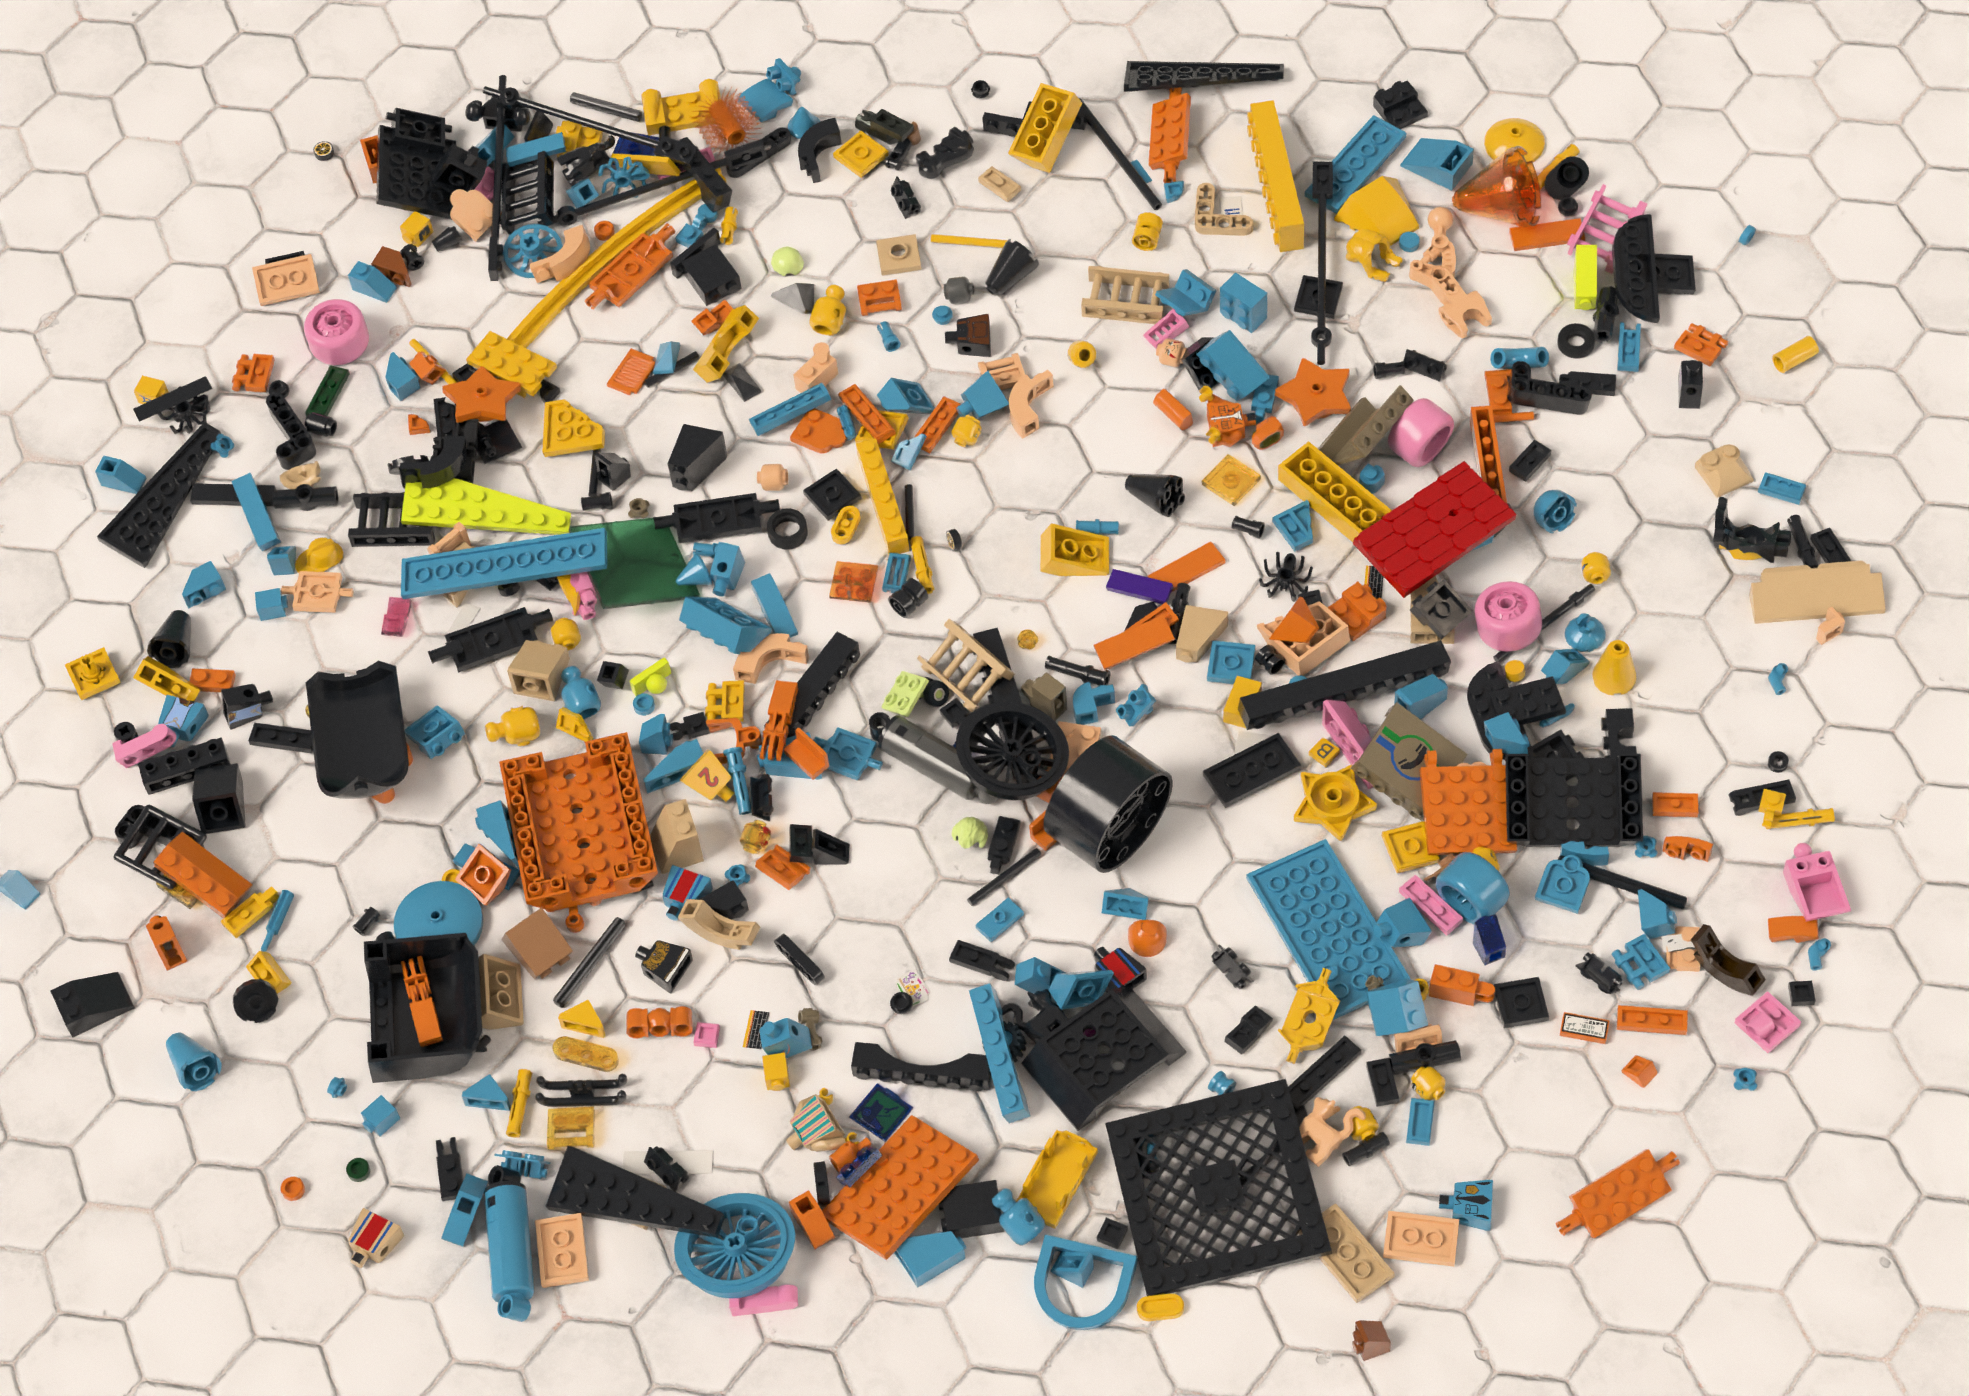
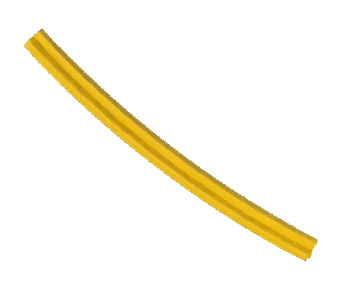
M715 169L726 182V178L722 175L721 169ZM695 178L653 205L598 247L575 272L562 279L532 309L507 339L527 348L544 328L589 285V282L642 233L648 236L671 218L702 199L700 188Z

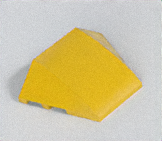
M1386 176L1377 178L1351 194L1334 217V221L1338 223L1343 222L1354 231L1368 229L1387 237L1390 246L1398 242L1403 233L1414 232L1419 229V224L1398 179Z

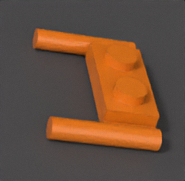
M1512 369L1484 371L1489 405H1492L1495 423L1534 420L1533 411L1512 413V405L1507 398V378H1509Z

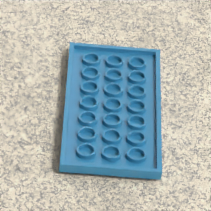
M1326 839L1246 874L1247 881L1306 981H1317L1322 968L1332 971L1327 982L1328 988L1340 1000L1333 1020L1368 1004L1366 995L1368 988L1365 986V983L1371 975L1377 978L1381 977L1384 981L1383 985L1403 979H1410L1385 937L1377 938L1374 935L1373 927L1377 925V922Z

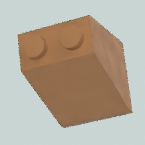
M542 907L508 930L501 939L534 980L539 976L541 979L547 977L553 972L551 968L556 964H559V966L564 965L571 959L569 955L573 952Z

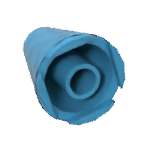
M182 1032L174 1033L167 1039L165 1044L179 1083L184 1089L187 1088L196 1092L205 1089L215 1081L213 1077L216 1073L220 1074L222 1065L216 1054Z

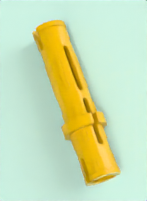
M1570 144L1561 154H1557L1552 163L1531 181L1532 187L1540 191L1545 186V179L1549 172L1565 158L1576 157L1580 153L1578 147Z
M914 536L910 540V545L916 565V578L927 593L931 594L935 590L932 582L933 574L932 569L928 565L923 538L921 536Z
M1810 808L1804 812L1781 814V817L1774 815L1771 828L1809 825L1810 827L1815 826L1817 823L1834 822L1833 808L1821 810ZM1820 816V817H1815V818L1802 819V818H1805V817Z
M527 1069L518 1070L516 1086L512 1091L513 1102L506 1135L513 1138H518L521 1135L526 1102L531 1094L529 1088L533 1072Z

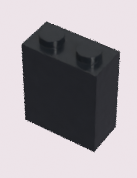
M716 244L681 261L684 276L706 306L716 303L720 299L742 289L740 276Z
M991 1180L955 1186L938 1204L939 1211H944L945 1218L941 1219L942 1232L952 1231L956 1238L1004 1232L999 1222L1002 1214L1001 1209L996 1208L992 1203V1198L998 1193L997 1181Z

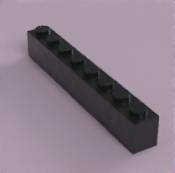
M998 627L973 634L977 641L1011 670ZM989 665L983 666L979 673L983 672L984 675L982 684L991 674L992 667ZM1014 676L1011 680L1004 677L998 678L989 689L990 695H987L989 704L1004 701L1022 703ZM1003 722L1007 737L1011 739L1013 723ZM1017 724L1015 740L1021 738L1028 728L1027 726ZM1032 731L1026 737L1022 745L1034 739ZM1011 767L1010 771H1011L1012 778H1013V780H1014V779H1015V776H1014V773H1013V770H1012V767ZM1019 771L1022 782L1029 783V781ZM1037 773L1032 774L1036 779L1040 777Z

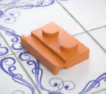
M775 845L773 850H769L760 857L755 865L757 869L788 890L799 883L806 874H810L811 868L805 863L790 862L789 852L779 845Z

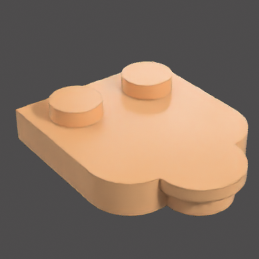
M458 189L451 194L450 201L453 205L450 211L451 219L476 242L492 226L493 204L477 190L466 192Z

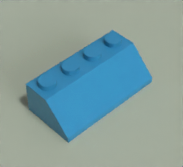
M685 596L679 621L686 624V628L699 631L702 637L713 639L715 644L726 646L728 651L734 654L751 652L772 630L771 627L716 597Z

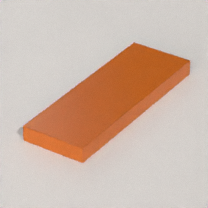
M1581 218L1509 228L1514 251L1567 244L1572 234L1576 235L1582 222ZM1585 233L1580 238L1583 241L1586 239Z
M1210 541L1149 574L1147 577L1172 583L1173 592L1177 590L1179 583L1188 584L1225 564V558Z
M1164 615L1094 644L1093 647L1104 670H1107L1172 642L1175 638Z

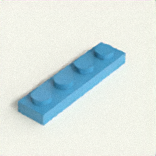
M820 383L750 418L749 421L757 436H760L832 399L824 384Z

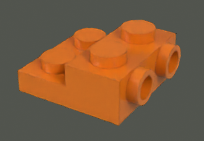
M1356 582L1342 592V598L1327 608L1348 625L1349 637L1352 641H1355L1386 618L1387 606L1381 598L1376 599L1372 595V590L1367 584L1361 585L1359 582Z

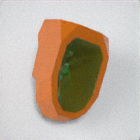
M1270 416L1256 425V430L1252 434V444L1257 449H1267L1284 436L1282 424L1275 416Z

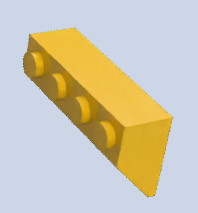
M1040 83L1008 154L1032 168L1050 173L1082 105L1081 100L1074 92Z

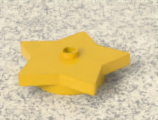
M1352 765L1337 772H1327L1321 775L1301 772V783L1305 798L1294 814V822L1321 824L1334 837L1342 841L1352 820L1375 811L1377 803L1358 789L1354 771L1350 769Z

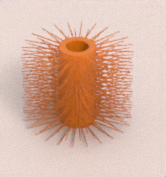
M718 92V101L715 100L712 105L708 104L710 105L709 107L705 106L709 110L692 111L709 113L706 114V123L700 124V128H702V134L704 133L705 135L706 132L710 134L707 138L706 136L704 138V135L702 136L703 139H707V144L710 139V149H712L716 139L719 141H717L718 143L715 148L720 144L722 147H725L727 143L726 147L728 149L729 144L730 146L732 145L731 149L734 145L736 148L739 143L741 145L743 141L748 142L744 140L745 138L749 139V137H746V134H756L745 131L761 129L749 128L750 123L748 121H752V118L756 120V117H754L755 113L753 112L751 117L749 112L750 106H748L749 110L747 112L744 99L742 102L735 99V102L732 103L734 94L730 96L732 98L729 100L726 98L724 101L723 96L719 100ZM701 114V116L697 115V116H694V117H702V118H703V117H705V116H704L703 114Z

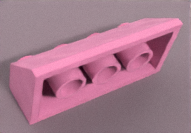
M1335 700L1323 701L1322 725L1349 763L1353 765L1359 760L1372 740L1369 730L1365 724L1359 722L1356 711L1353 708H1349L1346 702ZM1361 779L1368 789L1373 787L1367 780Z

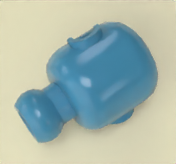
M570 666L561 673V679L566 683L562 689L561 696L565 708L580 714L583 719L595 715L600 710L601 700L593 682L586 678H580L581 671L578 667Z
M1008 1188L1002 1189L992 1198L993 1205L996 1208H1000L1003 1212L999 1218L1001 1227L1016 1244H1027L1045 1228V1220L1037 1211V1207H1034L1027 1198H1021L1016 1202L1012 1191Z

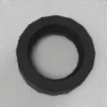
M791 508L774 512L767 522L768 537L771 543L780 549L787 550L799 547L808 536L807 522L804 515L798 510ZM784 522H794L800 526L799 531L791 536L778 535L775 529Z

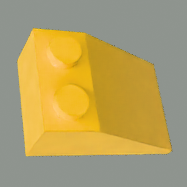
M1051 523L1041 534L1040 572L1057 576H1107L1109 574V537Z

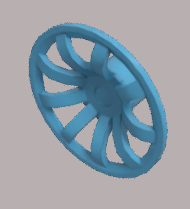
M529 224L518 228L508 237L504 245L503 256L507 267L513 273L524 278H535L533 273L525 272L529 260L532 259L533 262L538 261L537 257L541 259L547 258L543 251L558 252L563 245L560 237L553 229L541 224ZM534 229V233H527L525 235L522 231ZM539 229L549 233L545 238L539 239L538 237ZM519 235L521 238L520 244H512L513 238ZM554 237L558 246L549 247L544 244ZM508 249L520 250L517 255L509 258ZM524 256L522 266L518 270L512 263L517 262Z

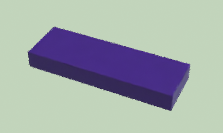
M1113 569L1106 589L1127 596L1164 604L1169 600L1173 584Z

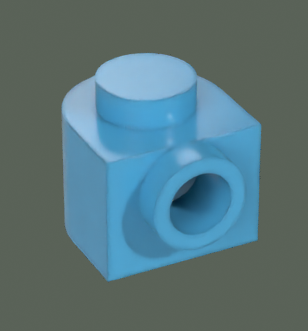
M1367 464L1360 472L1359 483L1370 493H1376L1385 484L1383 469L1378 465L1372 466Z

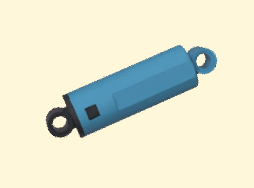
M497 1165L489 1172V1186L484 1191L491 1293L494 1301L498 1302L497 1311L501 1317L523 1322L530 1314L531 1305L529 1299L534 1295L527 1192L525 1185L520 1183L521 1176L518 1171Z

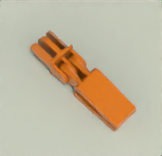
M778 680L775 682L768 708V715H770L769 723H766L765 730L763 731L764 739L760 751V759L765 760L768 749V760H774L776 754L777 761H781L783 748L786 747L788 725H791L797 698V682Z
M418 956L421 974H418L413 958L409 959L411 976H409L405 961H401V967L409 1000L412 999V1003L409 1004L419 1044L422 1048L442 1042L443 1037L435 1003L432 997L429 996L432 992L423 957Z

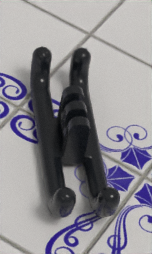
M623 1073L618 1076V1079L548 1081L543 1076H538L536 1079V1083L543 1089L569 1090L571 1097L548 1098L540 1092L535 1095L536 1101L547 1107L618 1105L623 1103L627 1096L624 1090H620L616 1096L594 1097L595 1089H614L624 1086L627 1083V1076Z

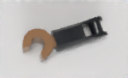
M912 122L914 131L903 142H897L894 150L886 160V168L893 167L899 171L911 146L921 141L916 122Z

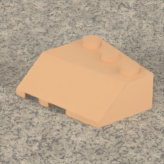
M1320 601L1308 605L1319 626V629L1308 643L1268 640L1283 620V616L1276 617L1275 621L1264 624V622L1257 624V629L1267 645H1271L1276 650L1275 653L1280 654L1285 659V664L1297 675L1304 676L1350 642L1348 625Z

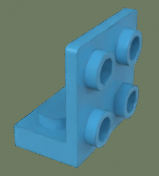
M1188 269L1182 270L1174 288L1156 291L1155 296L1160 298L1163 304L1175 309L1177 314L1187 316L1208 311L1217 290Z

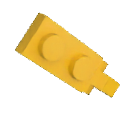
M271 886L263 894L261 892L252 894L221 920L222 925L235 938H238L274 907L273 904L279 899L278 892Z

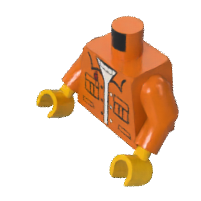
M1203 386L1199 390L1202 393L1199 396V400L1201 402L1208 400L1207 419L1209 430L1206 435L1210 436L1208 441L1213 447L1220 445L1232 447L1238 441L1245 438L1246 426L1256 425L1255 413L1242 414L1241 404L1216 396L1209 386Z

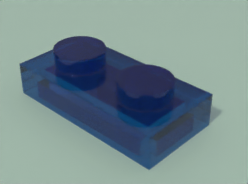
M871 1146L862 1148L856 1154L857 1158L852 1163H848L841 1168L840 1174L836 1179L841 1185L850 1188L882 1154L877 1148Z

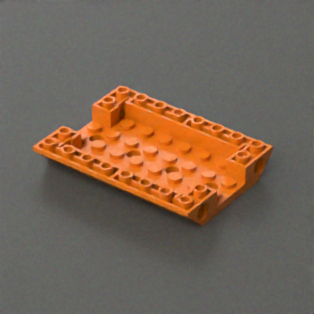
M627 732L586 741L587 752L545 762L542 752L499 761L526 904L538 908L542 907L549 911L565 909L638 892L658 874ZM568 774H575V777L572 779L565 778ZM576 808L583 809L578 814L572 813V811ZM582 843L590 844L587 848H579ZM590 878L597 879V881L593 884L586 883V881Z

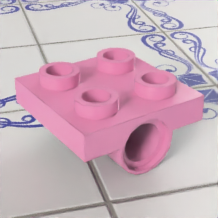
M1768 991L1735 1018L1734 1022L1767 1053L1771 1052L1801 1026V1021Z

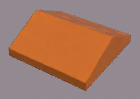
M478 844L455 880L470 890L481 903L487 906L505 889L511 869L482 844Z

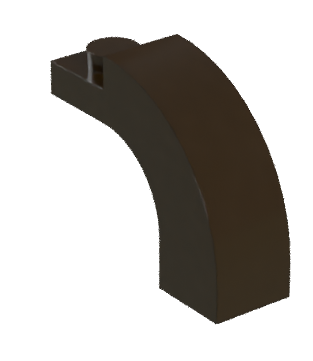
M1703 924L1691 938V942L1697 950L1694 953L1697 961L1708 973L1727 987L1753 996L1766 979L1758 965L1743 961L1728 952L1720 943L1710 925Z

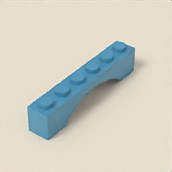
M990 983L971 989L969 994L1002 1116L1008 1123L1031 1117L1010 1053L997 991Z

